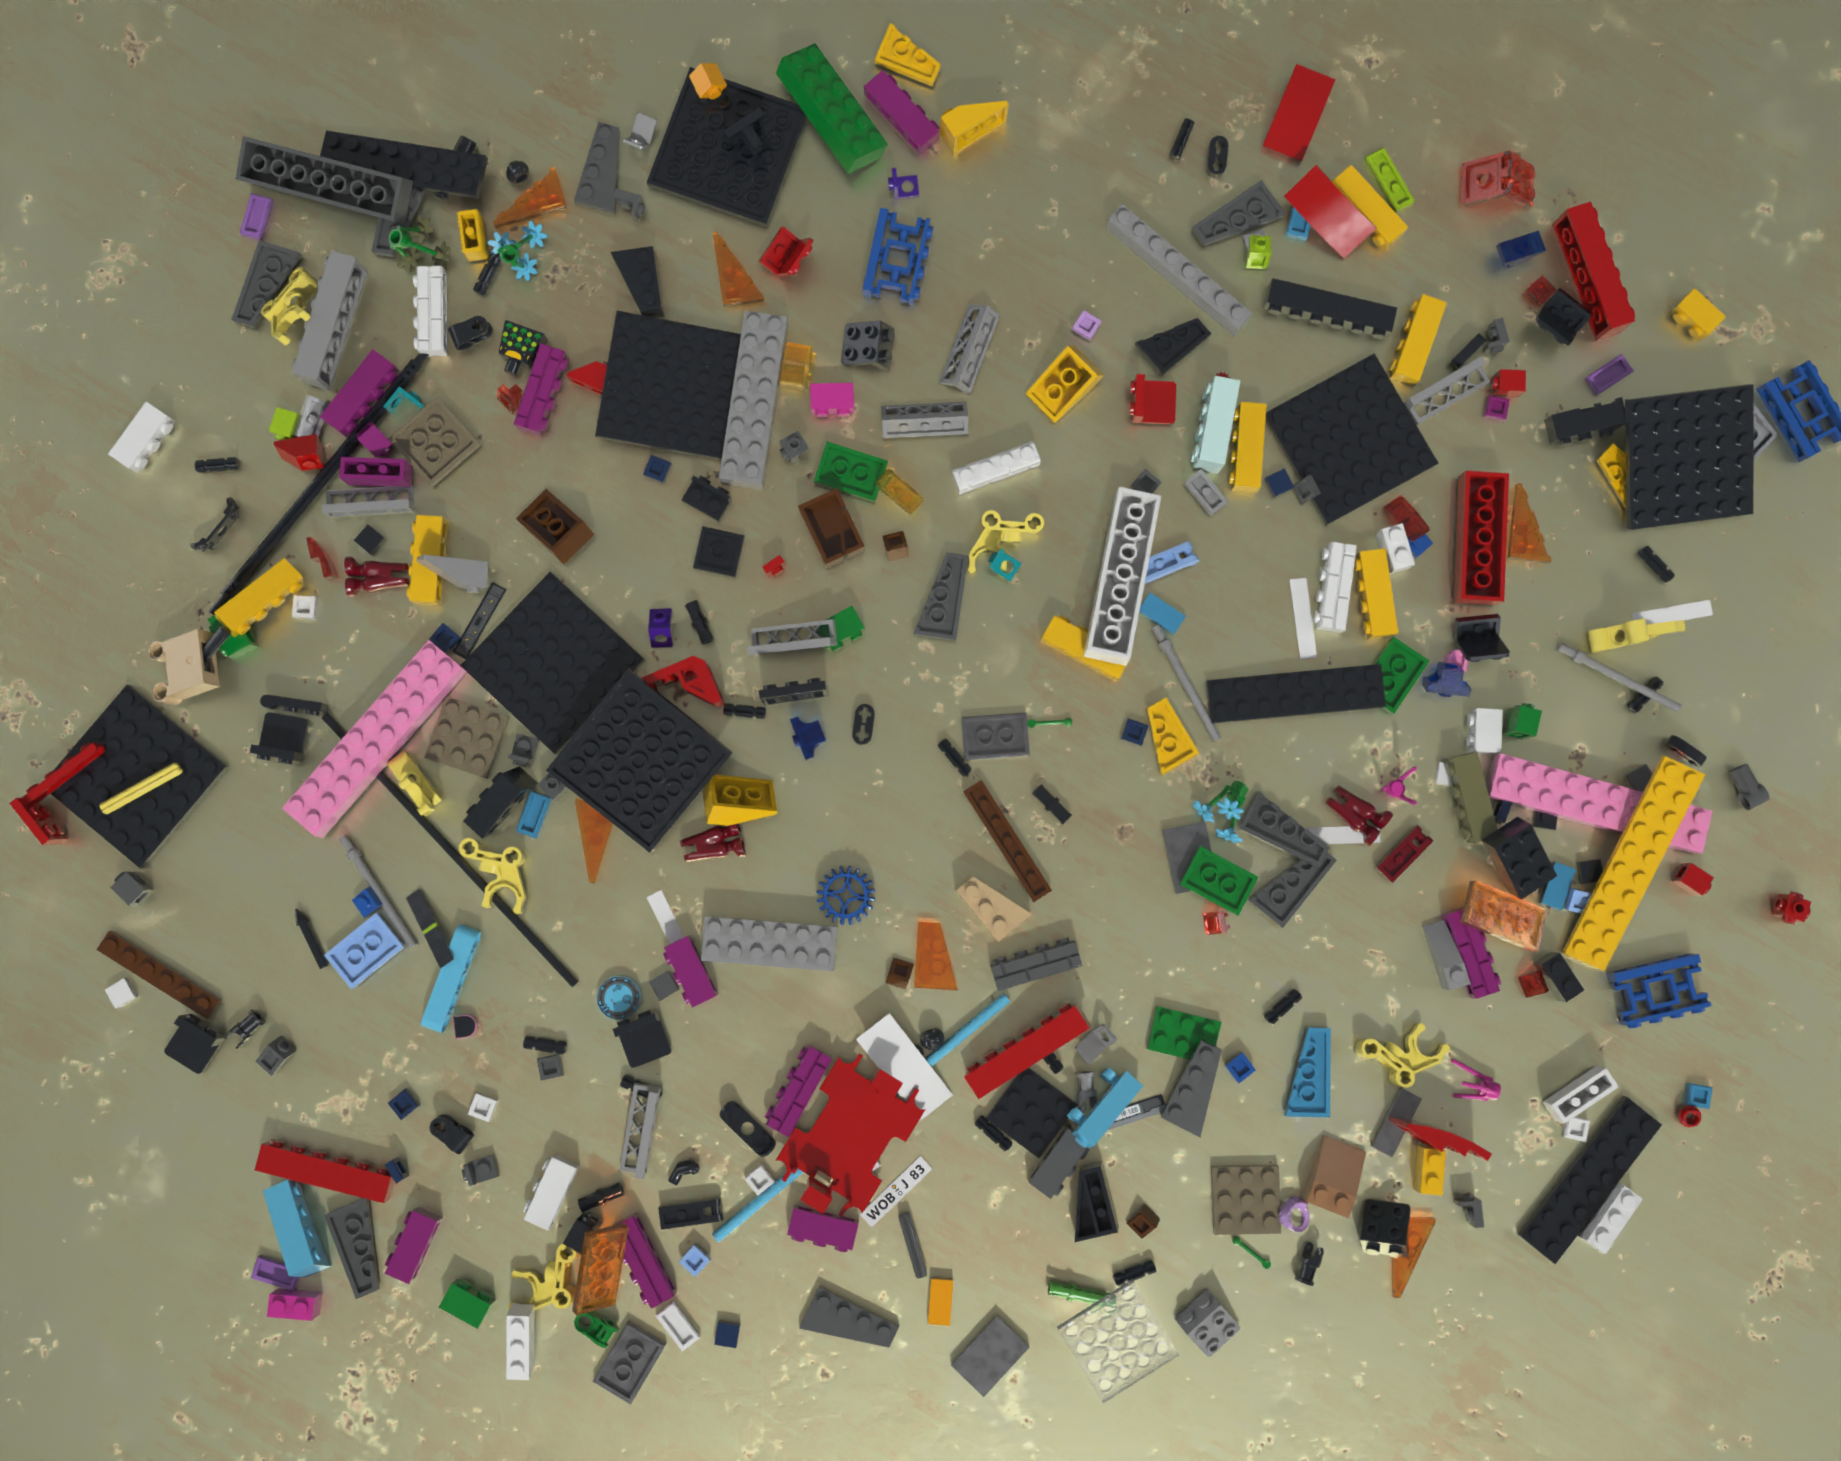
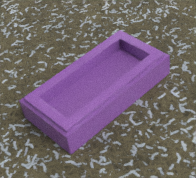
M251 193L240 229L242 236L263 241L274 203L272 198Z
M1621 354L1587 376L1585 380L1597 396L1634 372V370Z
M263 1255L258 1256L251 1276L252 1279L291 1291L296 1290L300 1278L288 1276L285 1262Z

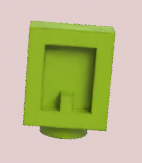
M1250 235L1249 251L1245 261L1246 268L1267 269L1272 254L1270 236Z

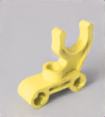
M298 267L291 273L286 287L274 300L268 301L261 310V314L271 322V335L284 345L290 342V339L286 336L289 326L299 318H302L304 321L310 319L311 315L304 308L306 301L318 287V281L302 267ZM297 296V301L291 305V299Z
M989 510L985 512L981 519V525L984 530L969 553L968 572L975 573L976 557L983 551L994 552L995 550L999 552L1002 548L1000 546L1002 541L1018 543L1021 542V533L1036 534L1040 532L1044 526L1042 516L1032 513L1026 517L1024 522L1001 521V517L996 511ZM988 515H992L993 519L997 520L996 525L989 526V523L985 522V518ZM1032 518L1037 519L1040 524L1035 529H1031L1028 525ZM1007 561L1001 564V570L1004 573H1007Z
M1639 619L1587 632L1591 653L1647 642L1650 641L1649 638H1656L1661 634L1686 631L1684 620L1647 625L1646 619Z
M404 750L387 763L399 780L398 785L402 790L405 789L419 807L417 811L420 815L428 816L435 810V805L442 801L443 798L419 769L413 756L407 750ZM411 775H415L416 781H415L412 777H411V778H409V777H410Z
M466 838L462 840L459 845L460 854L466 858L480 861L479 871L497 875V879L491 881L485 887L482 906L490 908L492 906L493 894L502 887H508L516 895V905L513 912L515 914H522L527 896L519 867L525 863V853L516 847L506 848L503 854L483 851L482 844L475 839ZM471 843L475 847L472 854L467 850L468 845ZM517 852L518 859L513 860V863H511L510 855H514Z
M1417 1023L1412 1031L1405 1036V1053L1400 1047L1390 1041L1385 1046H1382L1374 1039H1361L1357 1041L1355 1052L1360 1058H1376L1390 1070L1389 1081L1393 1086L1407 1088L1414 1084V1074L1441 1063L1445 1054L1450 1051V1046L1440 1044L1434 1055L1429 1057L1423 1055L1418 1050L1417 1038L1425 1030V1025ZM1365 1045H1370V1053L1365 1052Z
M561 1244L556 1252V1261H549L546 1265L545 1281L534 1270H521L519 1268L511 1273L513 1279H526L533 1288L532 1299L526 1304H535V1310L551 1303L559 1309H564L574 1303L578 1292L576 1287L569 1284L571 1262L581 1254L572 1249L573 1254L569 1255L567 1252L568 1247ZM510 1303V1304L508 1305V1311H509V1309H510L512 1303Z

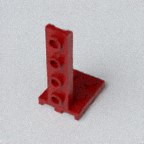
M90 742L80 748L81 752L64 760L61 768L46 774L44 781L40 784L32 785L26 790L27 794L22 798H15L9 803L42 845H60L68 838L64 835L65 830L63 827L55 823L50 817L52 815L51 812L39 802L105 752V747L102 743Z

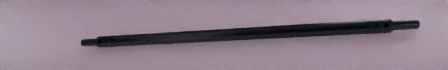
M419 353L414 360L411 359L240 570L220 592L222 595L209 610L212 615H215L214 612L231 600L244 586L340 468L341 457H349L359 445L360 441L355 435L370 421L374 424L377 423L386 412V409L383 407L398 387L404 390L422 368L421 364L429 354Z

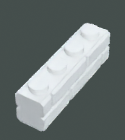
M418 266L417 274L413 275V283L417 287V295L413 296L414 307L417 308V316H414L413 319L414 327L417 329V337H414V347L420 354L447 356V272L442 266Z
M1032 441L952 470V478L958 494L961 495L986 486L988 483L992 484L1025 472L1028 468H1036L1040 465L1041 460Z
M1330 542L1323 549L1322 560H1325V566L1321 568L1319 574L1322 588L1318 589L1316 602L1320 603L1319 610L1315 611L1313 622L1317 623V630L1337 633L1346 631L1356 545Z

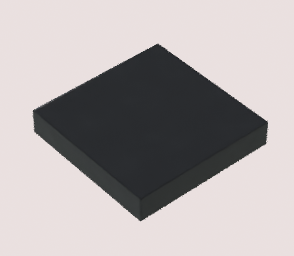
M702 526L693 569L736 578L745 536Z

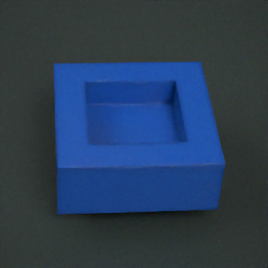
M1417 528L1407 537L1414 558H1417L1433 544L1420 528Z
M371 886L365 888L352 899L364 918L370 916L383 905Z
M1240 1052L1224 1064L1237 1083L1242 1082L1256 1071L1243 1052Z

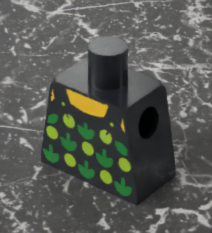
M505 320L499 347V355L507 361L504 371L516 376L520 366L531 369L539 345H546L548 341L544 333Z

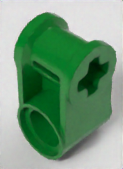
M590 1307L582 1308L574 1320L575 1329L602 1348L608 1346V1340L619 1329L616 1323ZM588 1316L591 1319V1323L583 1324L580 1317Z

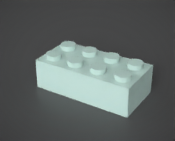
M1214 376L1213 380L1208 382L1207 387L1204 388L1202 400L1205 402L1203 408L1200 409L1198 421H1201L1199 429L1196 430L1194 441L1198 443L1195 450L1193 449L1190 460V462L1194 463V470L1202 469L1204 472L1218 474L1225 465L1240 380Z

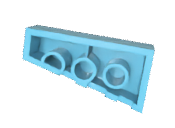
M286 1180L263 1190L288 1276L309 1277L331 1267L303 1198V1190L297 1181Z

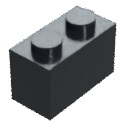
M1550 952L1533 963L1557 1001L1568 1002L1584 991V988L1560 953Z
M592 1212L582 1213L574 1222L562 1244L582 1255L591 1245L603 1222L599 1221L600 1218Z

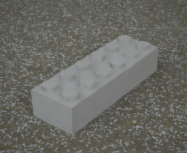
M332 250L325 259V270L323 276L318 280V292L311 302V317L308 321H305V333L303 338L299 340L298 355L293 360L291 366L292 373L304 384L327 391L331 390L368 274L366 268L356 257Z
M705 916L701 961L834 971L838 926Z

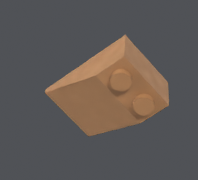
M1324 1135L1301 1198L1308 1203L1349 1219L1356 1200L1366 1152Z

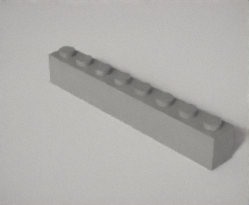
M1121 204L1108 219L1106 229L1231 335L1235 337L1248 322L1253 313L1126 206Z

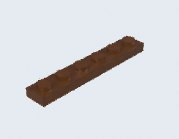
M980 780L963 791L1031 900L1035 902L1051 892L1052 889L983 781Z
M108 931L97 948L105 956L205 1019H211L222 999L114 931Z

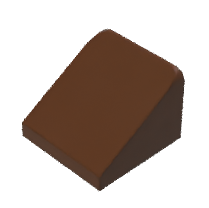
M903 531L882 536L889 561L909 556Z
M893 957L886 983L906 989L914 964Z
M1144 1204L1126 1224L1143 1239L1157 1228L1160 1218Z

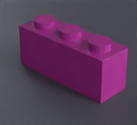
M341 457L339 478L347 485L412 487L413 466L406 459Z
M691 935L664 947L666 951L663 953L667 964H672L675 970L672 973L678 985H682L685 991L682 993V996L687 1005L691 1004L693 1008L718 995L703 961H701L700 954Z
M794 1205L787 1235L791 1236V1239L804 1242V1239L813 1241V1244L816 1246L826 1247L827 1244L835 1246L834 1249L837 1251L847 1252L848 1250H853L859 1220L845 1216L841 1217L840 1215L828 1212L822 1214L815 1209Z
M417 1207L412 1212L409 1211L404 1220L406 1227L403 1233L400 1232L395 1240L394 1245H397L394 1253H390L385 1262L387 1269L384 1274L407 1284L413 1282L443 1217L420 1207Z

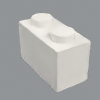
M1403 523L1381 529L1376 533L1380 549L1386 548L1389 574L1409 569L1415 565Z
M1475 708L1470 710V713L1467 715V725L1470 728L1466 738V746L1469 748V753H1501L1503 709Z

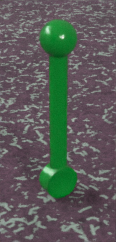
M1071 718L1052 721H1035L1030 719L1027 725L1029 728H1034L1037 725L1065 724L1066 726H1071L1073 721Z
M1233 1237V1244L1241 1246L1260 1261L1265 1269L1271 1267V1262L1268 1259L1260 1257L1241 1242L1240 1237Z

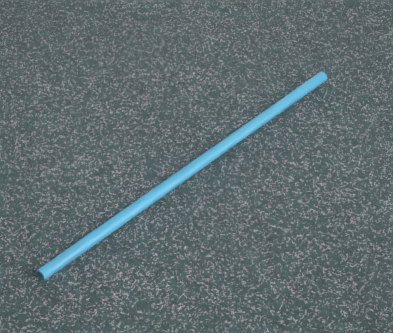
M1004 993L947 1039L941 1047L930 1053L925 1058L929 1065L932 1067L1010 1003V1000ZM797 1168L796 1173L791 1172L786 1182L782 1180L784 1176L782 1175L765 1191L713 1232V1237L717 1242H720L804 1172Z

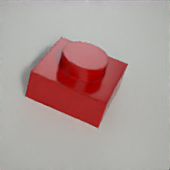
M779 555L762 566L768 577L771 575L775 577L784 571L783 567L786 564Z

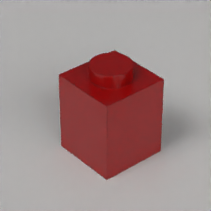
M1500 369L1491 378L1493 396L1519 397L1526 391V370Z
M1683 863L1672 879V882L1693 896H1703L1711 889V882L1714 877L1693 863Z

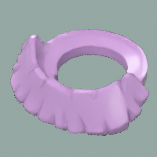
M1298 1196L1289 1198L1280 1209L1279 1222L1293 1232L1304 1231L1310 1220L1309 1211L1306 1207L1308 1202ZM1293 1208L1299 1209L1302 1213V1223L1298 1227H1295L1291 1222L1290 1213Z

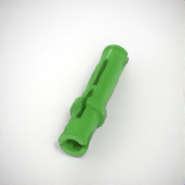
M1051 1280L1048 1286V1295L1066 1298L1070 1302L1073 1300L1112 1309L1115 1306L1116 1294L1078 1287L1074 1283L1063 1284Z

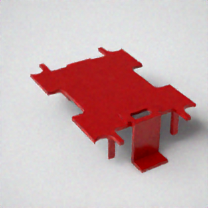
M860 1053L851 1063H845L840 1059V1056L838 1057L819 1088L829 1096V1101L809 1132H803L795 1127L775 1160L782 1161L786 1165L787 1170L782 1178L784 1182H786L791 1172L796 1173L797 1168L809 1175L807 1189L800 1200L824 1214L832 1201V1190L846 1198V1202L838 1215L842 1217L846 1210L852 1207L859 1208L863 1213L882 1182L881 1179L873 1175L872 1170L889 1141L893 1137H897L906 1142L926 1110L920 1109L915 1105V1097L919 1092L917 1088L914 1089L906 1103L897 1098L896 1094L903 1082L882 1069L878 1071L874 1079L870 1077L869 1080L855 1072L856 1066L863 1057ZM818 1170L833 1179L829 1186L814 1178Z

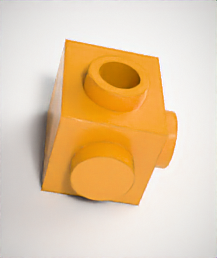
M700 63L689 75L700 98L715 99L721 95V91L727 86L716 63Z

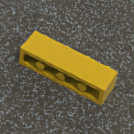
M1352 165L1333 180L1377 227L1370 236L1378 247L1386 250L1408 229L1404 221Z
M1422 294L1418 300L1415 299L1410 308V312H1413L1411 319H1407L1403 331L1406 332L1404 339H1400L1396 351H1399L1398 356L1393 359L1389 368L1392 371L1391 379L1413 387L1420 381L1447 302Z
M1240 402L1237 408H1235L1233 421H1236V429L1232 430L1231 441L1235 443L1234 450H1231L1230 463H1233V471L1229 472L1228 483L1232 484V491L1257 493L1261 488L1267 405L1265 403Z
M416 515V521H413L412 531L415 537L410 547L413 561L409 565L411 584L407 587V597L414 604L441 605L443 578L418 563L417 557L423 554L445 557L448 521L443 516Z
M1386 548L1360 551L1355 556L1354 570L1358 573V579L1356 580L1357 591L1361 593L1359 608L1360 612L1364 613L1363 632L1367 634V640L1394 636L1398 634V626Z
M283 558L214 612L215 617L224 627L230 630L233 637H236L238 634L243 635L250 629V625L253 622L264 619L268 615L267 611L272 607L277 608L283 604L286 596L290 593H297L303 586V576Z
M1054 615L1041 641L1117 681L1126 666L1083 657L1088 629L1081 625L1076 627L1070 624V620L1062 615L1058 617Z

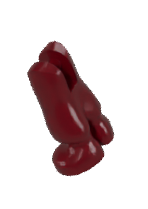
M345 557L344 567L348 577L366 576L364 579L346 578L345 591L347 597H355L361 590L371 593L409 585L408 578H391V573L408 572L409 567L407 563L365 561L360 565L353 557Z
M1338 785L1334 792L1346 801L1344 806L1328 797L1325 804L1339 815L1353 831L1362 833L1364 843L1370 846L1379 836L1380 830L1391 820L1393 813L1390 811L1377 813L1371 803ZM1366 820L1370 821L1375 827L1368 825Z
M739 823L726 827L717 825L680 840L681 847L696 844L697 852L684 855L685 862L723 858L728 856L730 852H734L738 857L746 856L742 837L728 842L724 841L725 838L742 835Z

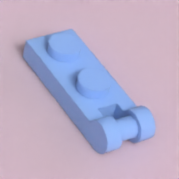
M1191 542L1182 543L1149 558L1145 584L1187 566L1197 564L1199 559L1192 551L1193 546ZM1184 553L1186 558L1181 559L1179 554Z

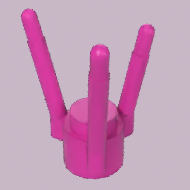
M1417 767L1410 768L1402 776L1398 777L1397 780L1388 782L1381 788V791L1391 798L1397 797L1400 801L1417 805L1416 801L1403 795L1405 785L1402 783L1404 779L1417 770Z
M1451 1059V1062L1484 1080L1480 1081L1479 1085L1463 1081V1086L1477 1089L1479 1094H1453L1454 1098L1480 1099L1483 1101H1488V1099L1497 1100L1499 1098L1501 1085L1493 1082L1492 1077L1485 1076L1471 1067Z

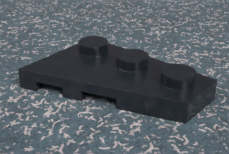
M1198 318L1175 326L1173 329L1155 334L1153 337L1137 341L1134 345L1163 376L1209 338L1212 333Z

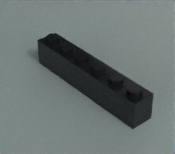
M1272 278L1268 285L1263 309L1268 310L1271 314L1279 315L1282 313L1289 315L1292 319L1299 320L1303 318L1310 320L1313 324H1328L1334 329H1350L1355 334L1367 333L1376 339L1387 338L1392 333L1397 307Z

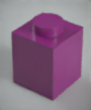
M372 421L355 435L375 458L379 455L384 456L391 449V441Z

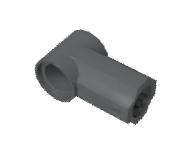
M1743 764L1728 772L1739 791L1738 799L1746 810H1751L1770 799L1768 791L1762 784L1757 782L1748 764Z

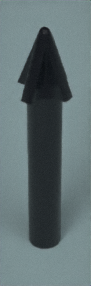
M295 908L296 926L300 927L319 969H323L328 964L308 924L310 920Z

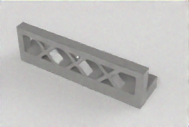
M968 305L939 382L941 384L956 386L964 393H971L1000 317L988 305ZM974 311H979L977 317L972 321ZM971 330L970 336L964 341L965 334ZM963 350L962 357L957 360L958 353ZM956 369L954 378L949 379L950 373Z
M1482 356L1410 397L1404 403L1416 425L1491 382L1482 368L1486 364ZM1474 372H1477L1483 381L1478 385L1469 383L1470 375ZM1452 385H1463L1462 394L1451 393ZM1436 394L1446 396L1442 406L1433 404ZM1417 405L1428 407L1426 415L1421 418L1414 409Z
M967 402L881 406L883 438L968 434ZM953 410H963V412H953ZM886 413H896V415H886Z
M414 486L326 491V504H322V513L328 517L415 512ZM408 491V499H394L400 492ZM379 493H385L389 497L384 501L373 500ZM357 494H363L368 498L365 502H352ZM341 495L346 499L344 503L333 504L332 496Z
M835 619L751 629L753 646H747L748 655L835 646L837 645ZM829 624L830 637L823 638L817 631L822 625ZM802 627L811 632L806 640H802L796 635ZM783 629L791 635L786 642H782L776 637ZM758 632H765L771 637L765 645H759Z
M635 1083L633 1088L620 1170L635 1173L634 1178L643 1180L648 1168L661 1087ZM638 1090L649 1091L646 1103L642 1104L638 1099ZM642 1110L645 1118L644 1123L639 1126L634 1119V1114ZM638 1131L641 1135V1141L635 1147L630 1137ZM632 1153H635L638 1158L636 1166L626 1165L627 1157Z

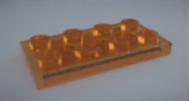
M1474 880L1469 882L1460 923L1528 951L1538 952L1547 910Z
M625 1223L585 1232L572 1308L576 1316L616 1304L629 1229Z

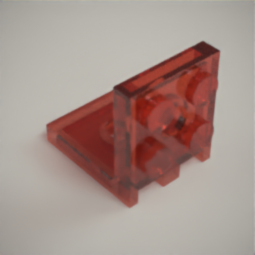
M1510 150L1462 163V204L1470 206L1507 197L1525 209L1533 207V199L1535 198V189L1533 187V178H1535L1534 166ZM1487 175L1486 182L1480 185L1481 178Z

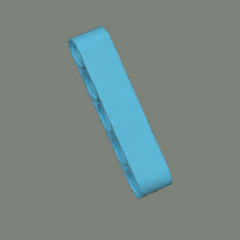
M463 924L457 926L449 946L454 960L440 969L423 1014L421 1026L440 1033L445 1031L479 943L481 931Z

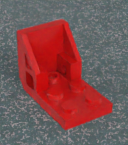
M695 656L688 657L642 677L655 690L662 685L666 687L674 685L678 682L677 679H679L687 693L717 708L725 704L710 666L705 660Z

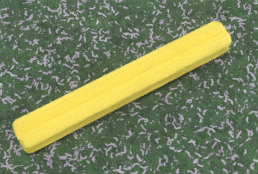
M172 763L100 803L99 807L104 814H109L182 773V768L178 763Z

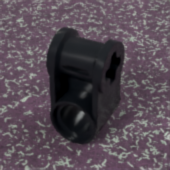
M474 316L464 322L452 325L448 331L456 350L461 351L490 338L493 328L484 317Z
M447 1114L439 1115L430 1124L431 1134L456 1154H461L474 1137V1133ZM444 1122V1129H439L440 1123Z

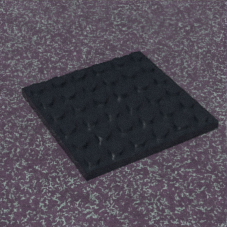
M690 67L646 182L647 186L767 227L804 129L807 116L796 103L724 79L727 86L721 91L719 97L715 99L700 98L689 77L695 68ZM760 107L764 113V125L756 130V133L764 143L762 146L763 151L753 157L743 141L728 149L724 143L725 126L733 120L737 122L742 119L743 114L749 109L753 108L756 110Z
M617 310L595 438L722 460L741 334Z
M1375 353L1266 412L1265 421L1298 479L1302 480L1306 476L1312 475L1321 494L1311 501L1326 526L1439 464Z
M1754 384L1625 399L1627 529L1634 530L1753 514Z
M549 572L460 666L554 754H557L584 724L626 670L629 668L634 672L645 659L552 572Z
M628 668L546 771L650 853L733 752Z
M127 684L54 770L57 771L63 766L62 762L67 758L75 757L81 752L80 748L87 743H102L105 747V752L57 788L51 795L136 866L144 868L229 766L135 688ZM172 763H178L181 766L182 773L109 814H104L101 811L100 803Z

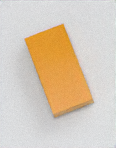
M931 1277L928 1324L950 1326L953 1279Z

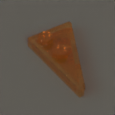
M551 168L549 170L550 173L540 182L536 181L532 188L519 196L514 201L515 204L506 212L502 211L496 220L493 221L494 227L499 228L567 209L556 168Z
M713 232L723 306L728 307L764 301L763 294L760 293L751 277L745 272L741 263L730 251L726 242L717 232Z
M1518 483L1515 485L1507 558L1549 564L1551 563V556H1548L1543 544L1545 540L1539 532V524L1534 511H1531L1527 501L1528 495L1522 484Z
M576 798L575 806L590 883L595 884L613 823L584 800Z
M1410 1217L1407 1237L1409 1255L1402 1258L1392 1257V1296L1394 1298H1400L1435 1225L1436 1219L1433 1217Z

